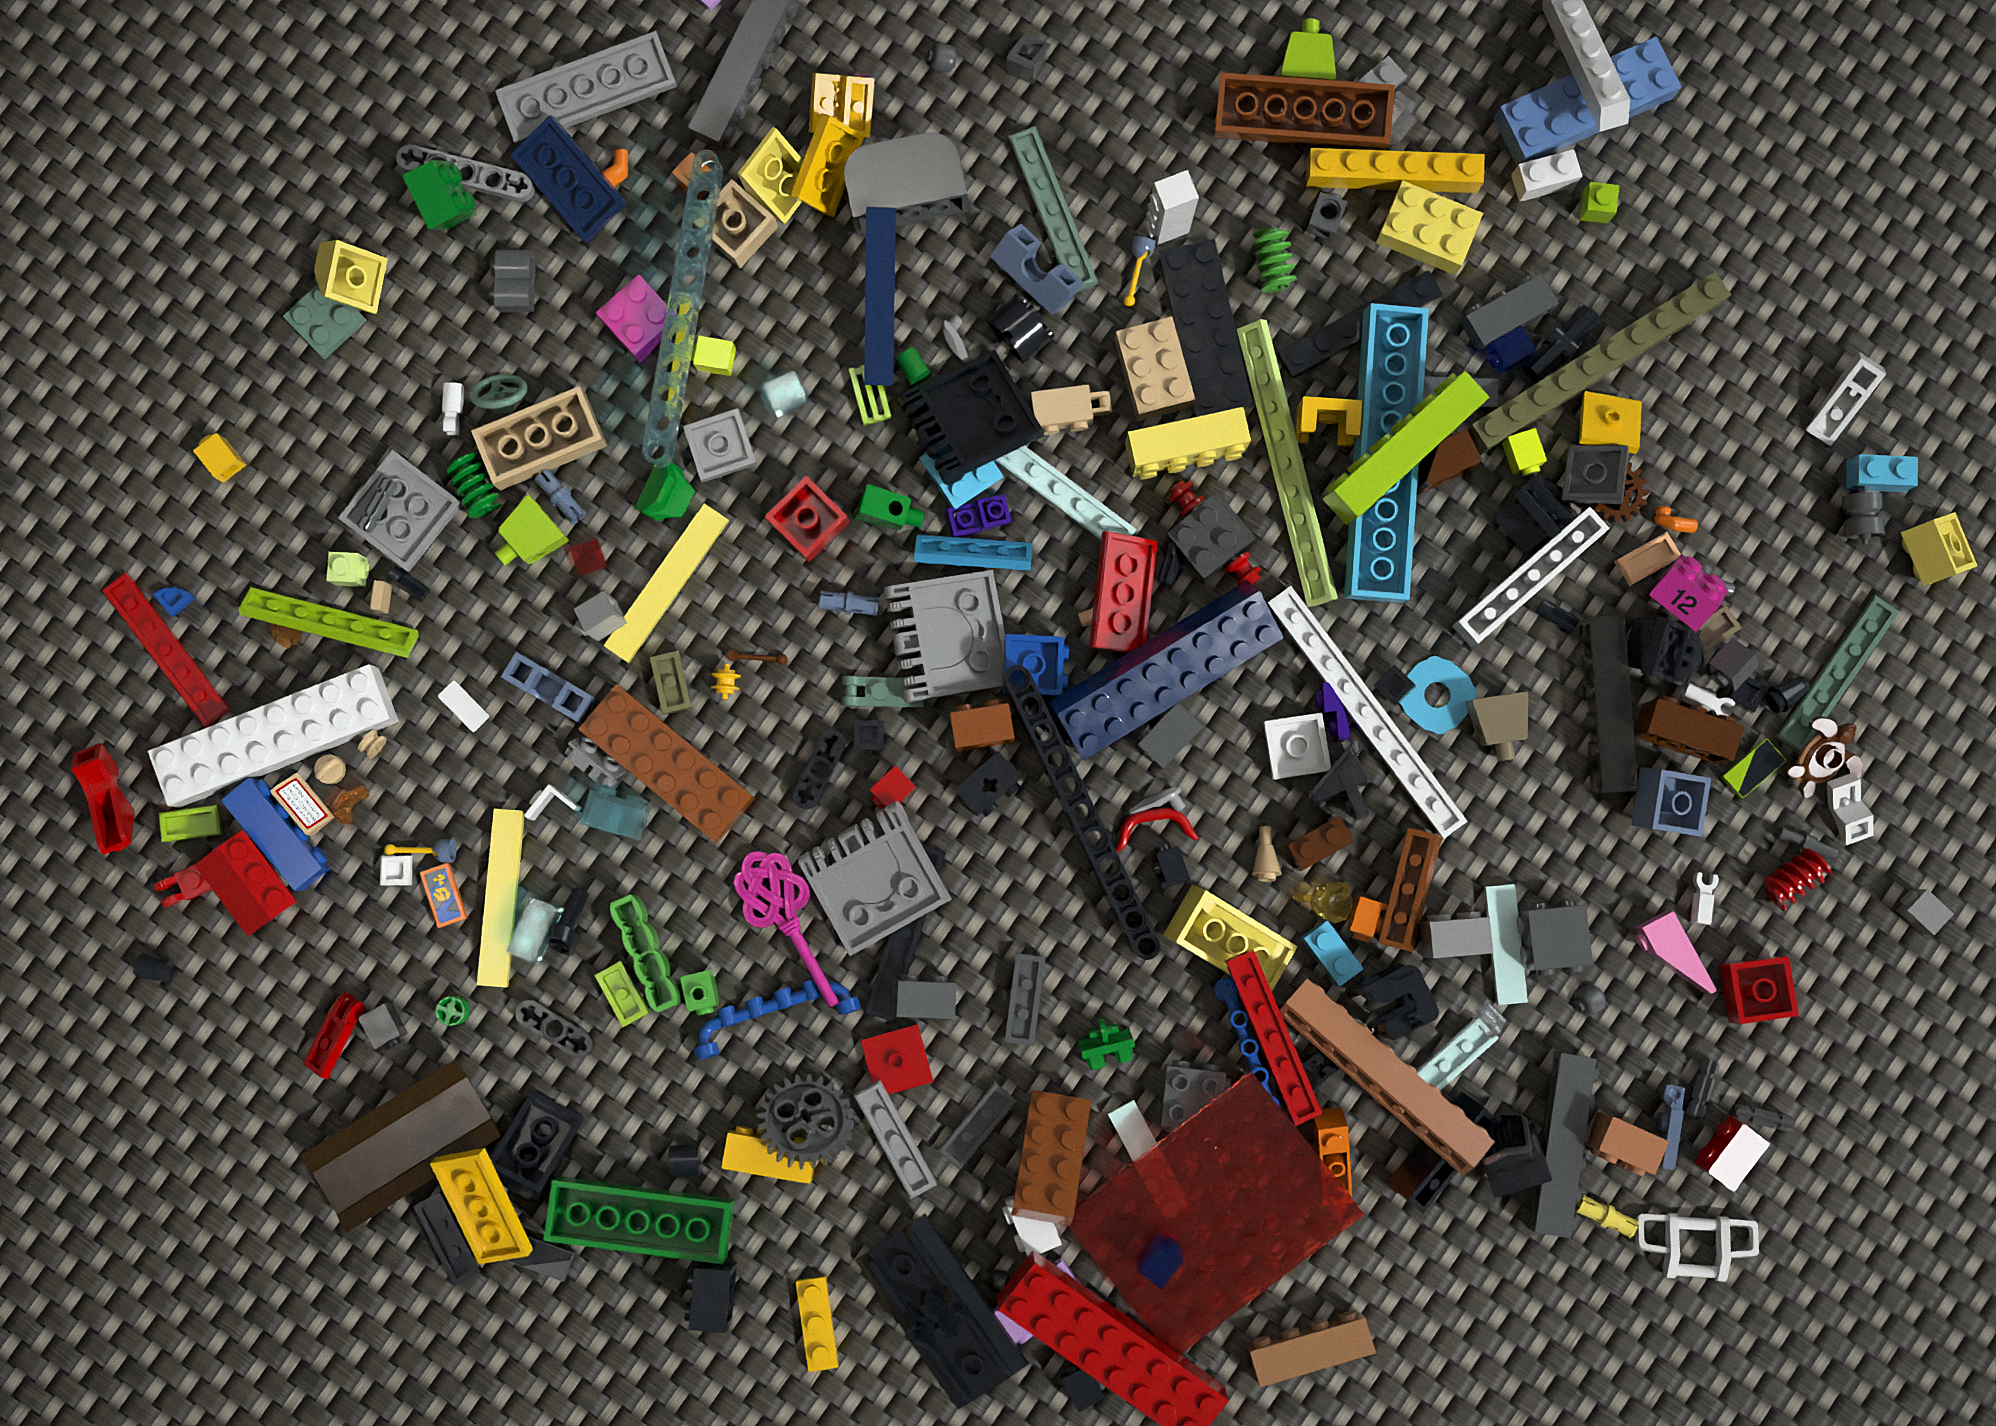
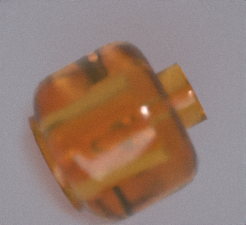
M277 624L273 625L271 636L282 647L289 649L293 645H299L302 642L303 637L301 634L303 631Z

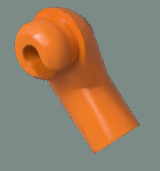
M1659 506L1655 509L1656 516L1653 518L1659 526L1676 532L1694 533L1698 528L1696 519L1670 516L1671 508L1668 506Z

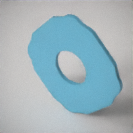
M1431 656L1427 660L1419 662L1407 675L1416 684V687L1400 704L1404 713L1422 729L1436 734H1443L1457 727L1469 713L1466 701L1475 699L1477 692L1470 677L1453 662L1438 656ZM1439 682L1448 688L1450 698L1445 706L1434 708L1426 702L1424 692L1431 683Z

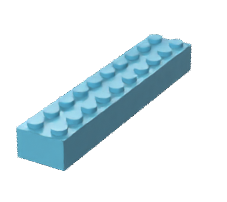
M1371 303L1363 311L1357 400H1362L1360 436L1358 438L1355 437L1353 463L1366 452L1371 455L1372 453L1368 449L1388 432L1392 436L1393 433L1390 429L1409 413L1414 416L1415 414L1412 412V409L1423 400L1429 308ZM1419 463L1359 518L1349 523L1344 599L1403 603L1410 599Z

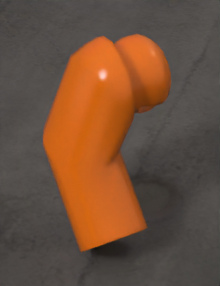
M625 149L614 150V165L602 172L614 187L628 176V151Z

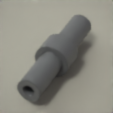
M1783 827L1778 832L1777 837L1779 839L1797 845L1799 850L1809 848L1833 860L1838 855V848L1819 842L1815 836L1807 833L1801 835Z

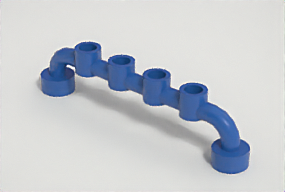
M1221 978L1214 985V994L1219 1000L1227 1004L1230 1012L1229 1022L1235 1027L1240 1040L1239 1050L1245 1055L1250 1068L1249 1078L1256 1085L1261 1098L1259 1106L1268 1118L1264 1126V1134L1271 1142L1281 1143L1289 1135L1288 1125L1280 1119L1278 1113L1279 1102L1271 1094L1267 1083L1269 1074L1261 1066L1257 1055L1259 1046L1251 1038L1247 1027L1248 1015L1241 1010L1236 997L1238 992L1234 982L1230 978ZM1237 1013L1243 1015L1244 1020L1241 1024L1234 1023L1233 1018ZM1247 1042H1252L1254 1045V1049L1250 1053L1244 1051V1045ZM1258 1070L1264 1073V1078L1261 1081L1254 1079V1074ZM1273 1099V1108L1270 1110L1265 1109V1101Z
M814 980L802 983L803 990L791 993L790 988L773 992L775 999L763 1002L762 997L745 1001L746 1008L735 1011L734 1006H728L717 1010L718 1017L705 1022L700 1028L698 1034L699 1047L694 1048L696 1060L699 1061L720 1054L717 1042L710 1043V1034L714 1030L729 1027L748 1019L757 1018L776 1010H782L795 1004L822 997ZM828 982L834 994L840 999V1002L835 1005L838 1016L861 1009L858 997L852 998L846 987L837 982Z

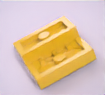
M813 73L809 132H815L820 116L824 113L834 117L863 136L870 138L874 79Z

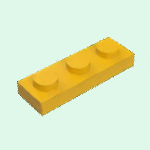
M826 1276L796 1280L808 1372L838 1368L839 1362Z

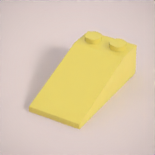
M1193 884L1163 934L1166 938L1229 975L1230 973L1224 960L1252 948L1257 955L1271 991L1275 988L1298 947L1215 895Z

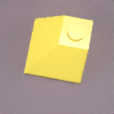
M338 240L319 243L314 273L322 297L377 314L388 258Z

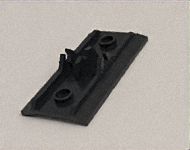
M925 1213L856 1259L858 1265L958 1409L971 1403L1029 1364Z

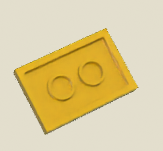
M822 113L790 196L824 215L834 217L846 186L844 177L846 161L856 149L861 147L865 136L834 117Z

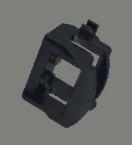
M1395 964L1350 986L1341 994L1343 1000L1362 995L1368 1001H1376L1383 1004L1401 997L1404 1002L1402 1006L1372 1020L1366 1026L1371 1032H1377L1383 1038L1393 1041L1435 1021L1439 1016L1437 1004L1420 970L1414 965Z

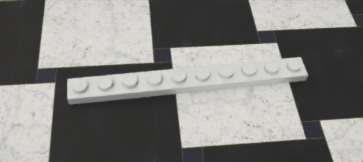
M1292 586L1267 603L1269 609L1322 680L1329 682L1335 690L1343 708L1438 835L1445 839L1467 822L1466 818Z

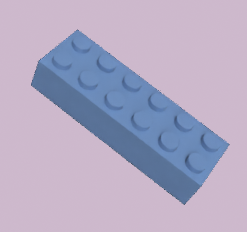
M1657 36L1610 57L1630 98L1629 118L1673 99L1682 87ZM1573 74L1500 106L1493 118L1516 166L1524 162L1543 158L1599 132Z

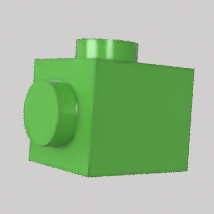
M713 969L680 977L687 1011L695 1010L697 1016L714 1012L713 1006L720 1004Z

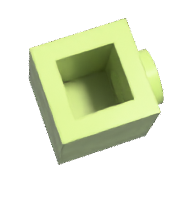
M329 552L327 581L336 586L366 587V579L369 576L368 558L359 553Z

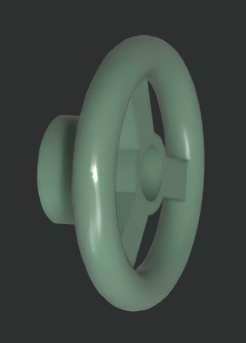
M502 374L491 376L481 380L472 387L470 400L478 407L491 409L493 413H507L514 408V403L525 396L527 383L521 377ZM501 383H512L519 388H507L501 385ZM492 386L488 393L481 397L478 396L483 389Z

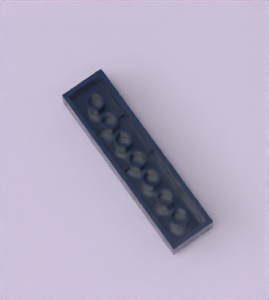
M1247 580L1047 703L1071 745L1084 761L1284 637L1260 590Z

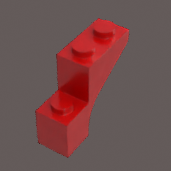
M98 743L74 753L71 770L84 790L89 805L97 847L102 855L113 851H121L131 844L135 810L117 785L118 766L103 744Z

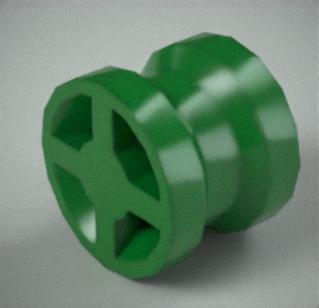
M461 996L445 997L436 1006V1017L440 1023L446 1026L462 1024L470 1015V1005Z

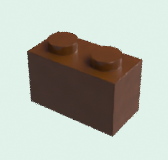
M1337 816L1284 845L1297 870L1303 871L1353 843L1354 840L1340 816Z

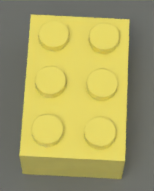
M1402 181L1376 243L1456 275L1465 260L1483 213Z

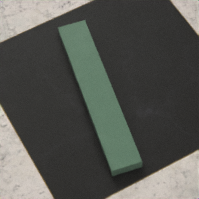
M1036 126L1010 135L1009 142L1058 264L1063 263L1083 282L1076 293L1098 285V280Z
M1876 595L1871 597L1810 685V690L1804 694L1775 736L1776 739L1800 754L1804 745L1817 733L1816 729L1809 726V722L1815 717H1828L1900 611Z

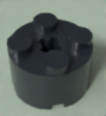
M1018 293L1006 301L987 319L989 327L997 338L1010 348L1008 349L1009 352L1021 363L1029 360L1055 337L1048 326L1045 324L1041 325L1039 322L1042 316L1033 305L1028 306Z

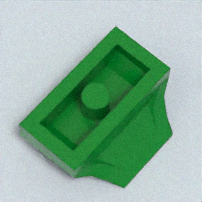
M658 456L634 509L655 521L665 518H683L695 490L685 478L683 469L671 461Z

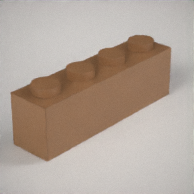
M1348 1311L1340 1314L1338 1320L1328 1322L1327 1319H1321L1310 1323L1311 1328L1300 1331L1297 1327L1282 1331V1336L1270 1339V1336H1263L1252 1341L1253 1345L1247 1346L1259 1386H1267L1375 1354L1376 1351L1364 1315L1362 1313L1357 1314L1356 1311Z

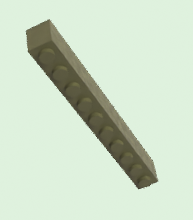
M1716 271L1473 423L1467 431L1480 455L1486 453L1502 443L1507 437L1521 431L1721 305L1731 296V293Z

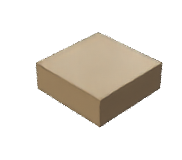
M374 580L369 607L371 610L377 613L388 614L392 585L384 581Z

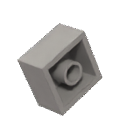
M1480 912L1456 913L1457 919H1451V914L1427 915V921L1420 922L1423 957L1442 958L1493 953L1490 917H1481Z

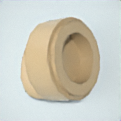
M323 755L315 763V777L323 783L335 784L345 776V763L338 756Z

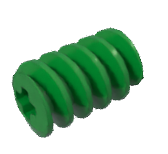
M478 452L468 453L454 459L446 471L447 475L453 478L451 481L452 485L458 488L457 495L463 498L462 506L469 508L466 513L469 518H481L502 506L501 504L493 503L499 497L498 493H488L494 487L493 483H483L489 477V474L487 472L478 473L484 464L482 462L473 463V460L479 456Z

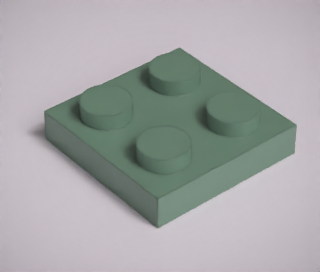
M318 284L283 316L324 359L331 355L367 321L356 308L322 297Z

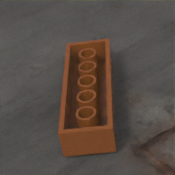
M1220 72L1214 138L1387 150L1391 136L1395 85Z
M618 684L611 689L578 729L716 843H719L755 799L751 793Z

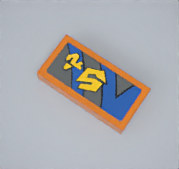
M450 863L420 872L438 928L468 919Z

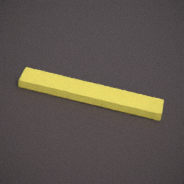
M705 503L624 616L627 624L611 634L604 644L606 648L628 663L632 660L728 524L729 520Z
M494 809L477 985L509 986L525 811Z

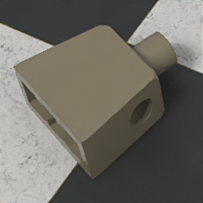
M1528 691L1466 701L1480 746L1495 744L1498 761L1515 759L1513 741L1526 740L1528 738Z

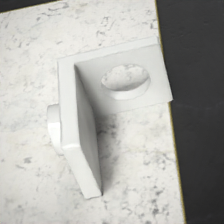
M548 785L544 791L539 790L529 802L532 806L524 816L529 820H535L554 795L573 810L579 811L581 807L558 788Z

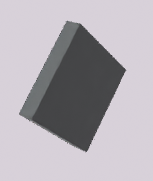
M1569 445L1562 492L1563 503L1623 504L1629 447L1627 445Z

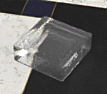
M1487 999L1478 1005L1472 1015L1476 1023L1491 1038L1498 1035L1506 1023V1020Z

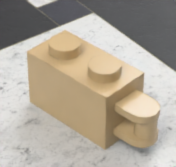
M1089 385L1031 392L1033 414L1042 427L1044 435L1057 434L1059 429L1071 428V431H1083L1088 429V425H1093V416L1112 413L1110 392L1090 393ZM1099 400L1100 408H1092L1091 401Z

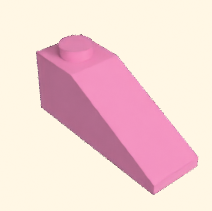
M1665 911L1634 927L1638 933L1635 936L1636 941L1643 951L1647 950L1648 954L1701 992L1714 993L1717 991L1674 911Z

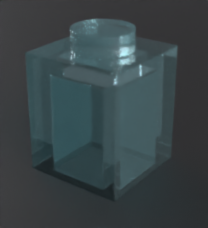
M791 371L763 384L766 393L761 395L767 410L774 409L777 417L809 403L795 371Z

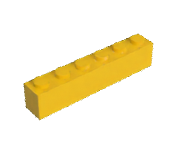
M1311 148L1306 159V187L1398 190L1402 181H1405L1430 192L1477 193L1484 183L1485 154Z

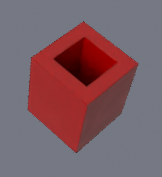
M895 765L869 789L874 794L870 799L880 810H884L886 806L895 801L901 804L916 789V786Z

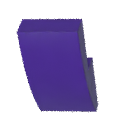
M1005 494L979 499L975 503L961 505L957 509L951 507L945 510L951 537L956 538L986 531L1012 522Z
M1323 682L1319 685V690H1315L1316 708L1320 707L1322 714L1333 715V718L1328 720L1329 735L1334 736V742H1347L1350 740V732L1344 708L1329 682Z

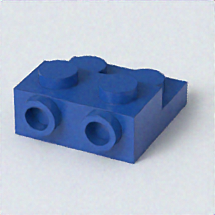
M1005 634L1003 673L1009 667L1016 665L1027 668L1041 697H1057L1062 694V691H1067L1068 674L1063 673V662H1068L1069 645L1064 644V637ZM1018 671L1011 672L1009 675L1010 684L1017 688L1022 686L1024 681L1023 675Z

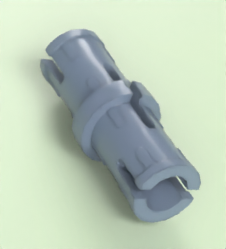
M549 469L544 470V477L539 474L535 478V482L550 497V503L554 507L557 506L572 525L578 523L576 518L583 519L586 512L571 497V491L567 487H563Z
M821 590L819 609L845 612V615L861 613L877 616L879 597L853 595V592L849 591L847 594Z

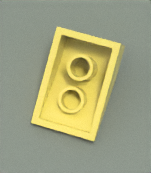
M772 127L740 169L738 176L746 192L770 212L776 220L783 224L788 221L801 204V201L790 196L804 160L782 134Z

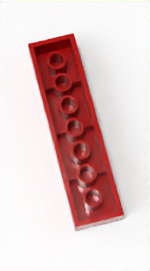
M1032 1250L997 1296L999 1312L1161 1426H1210L1229 1402L1223 1384L1034 1250Z

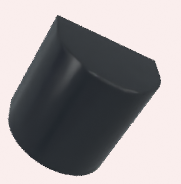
M142 953L135 963L133 974L138 977L169 983L172 981L175 963L170 958Z
M701 1144L671 1145L668 1151L669 1175H701Z

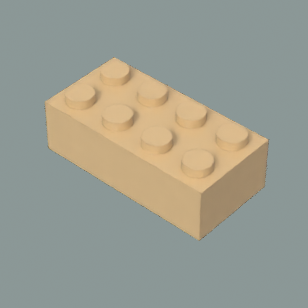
M580 386L471 431L491 481L500 491L542 474L546 469H554L607 447L587 395Z

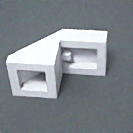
M1853 772L1828 781V805L1844 844L1849 845L1874 836L1873 814L1861 801V779L1857 774Z

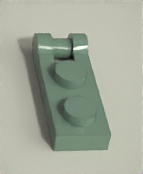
M843 676L842 685L845 686V696L842 697V706L924 708V701L905 703L903 691L924 687V683L903 687L901 680L904 678ZM857 687H865V697H857Z

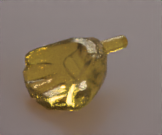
M1343 882L1324 883L1317 887L1312 895L1294 893L1293 900L1310 902V907L1315 913L1332 923H1339L1347 919L1353 907L1350 888Z

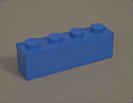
M247 778L221 800L222 803L293 890H306L331 869L326 863L328 860L327 856L319 847L316 846L314 848L307 840L310 836L306 835L298 825L292 822L287 811L270 795L272 794L270 792L271 787L264 780Z

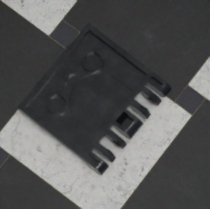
M995 349L905 391L898 397V403L902 410L905 411L906 417L910 420L914 419L911 426L916 431V435L924 449L928 451L929 458L932 460L937 459L934 467L936 471H939L938 474L945 485L954 484L960 481L966 473L1044 437L1042 427Z

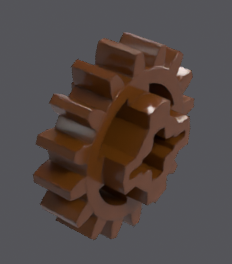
M1628 462L1626 478L1628 480L1625 481L1626 490H1624L1623 504L1605 503L1612 507L1610 509L1603 503H1585V505L1593 504L1595 507L1593 510L1595 513L1600 512L1602 514L1601 519L1603 521L1611 517L1612 524H1616L1621 517L1624 523L1631 520V515L1636 517L1641 513L1638 507L1643 508L1647 505V502L1642 497L1648 495L1650 490L1643 489L1642 485L1648 482V480L1639 479L1638 476L1642 470L1637 469L1633 472L1631 470V462ZM1631 492H1634V498L1631 503L1629 497Z

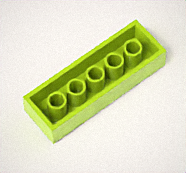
M1466 371L1459 376L1453 373L1443 380L1433 390L1436 395L1433 393L1429 394L1412 409V412L1415 414L1414 416L1409 413L1390 429L1393 433L1392 436L1388 432L1385 436L1381 437L1368 449L1372 453L1371 455L1366 452L1363 456L1359 457L1347 468L1350 472L1349 475L1344 472L1325 488L1329 493L1323 500L1345 525L1359 518L1489 398Z

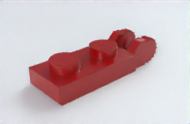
M195 864L174 873L175 876L154 884L156 891H164L178 884L182 892L161 901L163 908L173 906L184 900H192L213 890L195 867Z
M348 992L339 995L337 1001H335L303 1062L304 1066L321 1078H329L355 1026L354 1024L359 1021L358 1018L363 1015L365 1010L364 1003L359 1000L354 1001V996Z

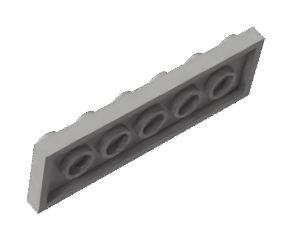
M654 31L495 90L514 143L516 146H519L549 115L554 116L565 129L677 87L657 32Z

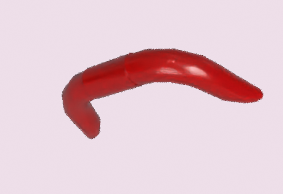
M1172 808L1145 810L1134 813L1126 818L1120 829L1116 851L1119 852L1124 849L1128 843L1132 828L1142 822L1171 819L1180 825L1185 835L1189 838L1198 840V836L1188 818L1180 811L1178 812Z

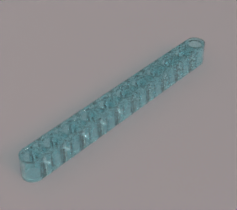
M710 150L699 151L694 156L642 447L644 458L657 468L669 466L674 458L723 178L721 162L717 155ZM705 163H715L711 171L703 172L701 170ZM703 190L710 191L707 199L697 200L699 192ZM696 219H705V223L701 228H692V223ZM699 247L700 251L696 257H687V252L690 248ZM688 275L695 276L692 285L682 286L684 277ZM681 304H689L690 309L686 314H677V309ZM675 333H685L684 340L681 343H672V337ZM671 361H680L677 371L673 373L667 372V365ZM665 390H675L672 400L662 401V394ZM660 419H670V424L665 430H657V423ZM663 446L665 448L664 455L659 459H652L654 448Z

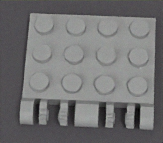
M993 570L892 585L884 588L886 600L909 598V600L887 604L889 612H898L910 608L912 618L897 619L890 622L891 629L914 626V631L892 635L896 656L919 652L918 658L897 662L898 668L910 669L920 665L922 668V676L905 677L901 680V684L903 687L925 684V687L903 691L905 703L1003 687L1005 631Z
M898 801L886 806V811L881 809L877 812V819L885 835L879 837L874 824L870 819L866 818L861 821V827L866 836L862 829L855 824L838 834L840 843L833 837L829 839L827 844L836 860L834 864L830 865L825 852L818 846L813 848L812 853L808 851L798 857L801 869L849 956L952 900L911 827L905 810Z

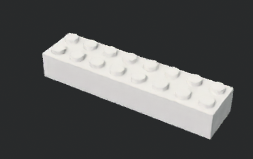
M368 664L151 749L148 753L167 806L183 807L237 786L247 778H257L364 736L373 729L377 731L395 724L399 720L379 668Z

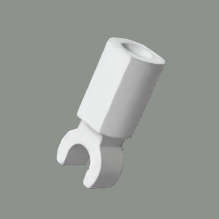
M443 383L442 412L445 414L443 431L447 432V435H459L460 433L459 415H463L464 386L460 383Z
M1690 682L1685 684L1679 696L1681 701L1712 711L1714 717H1718L1719 714L1726 715L1721 712L1722 704L1729 707L1735 705L1732 699L1716 698V694Z
M1695 872L1693 883L1697 890L1696 893H1693L1691 923L1711 925L1715 896L1712 895V891L1718 885V875H1710V882L1708 885H1705L1702 882V873Z

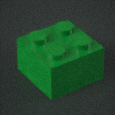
M431 160L402 175L429 230H446L477 215L474 207H476L475 201L470 192L465 191L461 180H463L462 174L455 164L452 165L451 161Z

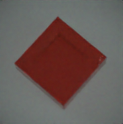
M597 538L569 548L581 577L608 567Z

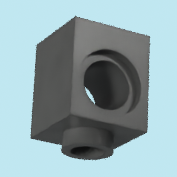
M1320 192L1306 233L1333 241L1348 201L1342 200L1340 195L1333 192H1326V194ZM1324 209L1330 210L1334 214V218L1326 219L1321 215L1320 211Z

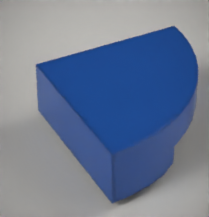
M176 587L161 588L152 593L169 615L173 617L196 599L190 592Z

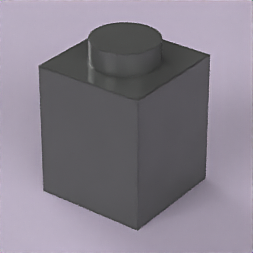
M1732 638L1709 662L1711 678L1719 686H1727L1735 692L1758 668L1756 653Z

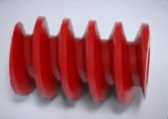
M1806 848L1802 850L1801 856H1794L1792 863H1784L1782 866L1783 870H1774L1773 877L1766 876L1763 882L1765 891L1772 902L1779 909L1785 911L1787 907L1784 900L1795 904L1794 893L1800 897H1805L1804 886L1813 891L1815 886L1812 880L1815 879L1820 884H1823L1825 880L1822 873L1824 872L1832 877V872L1826 861L1818 853Z

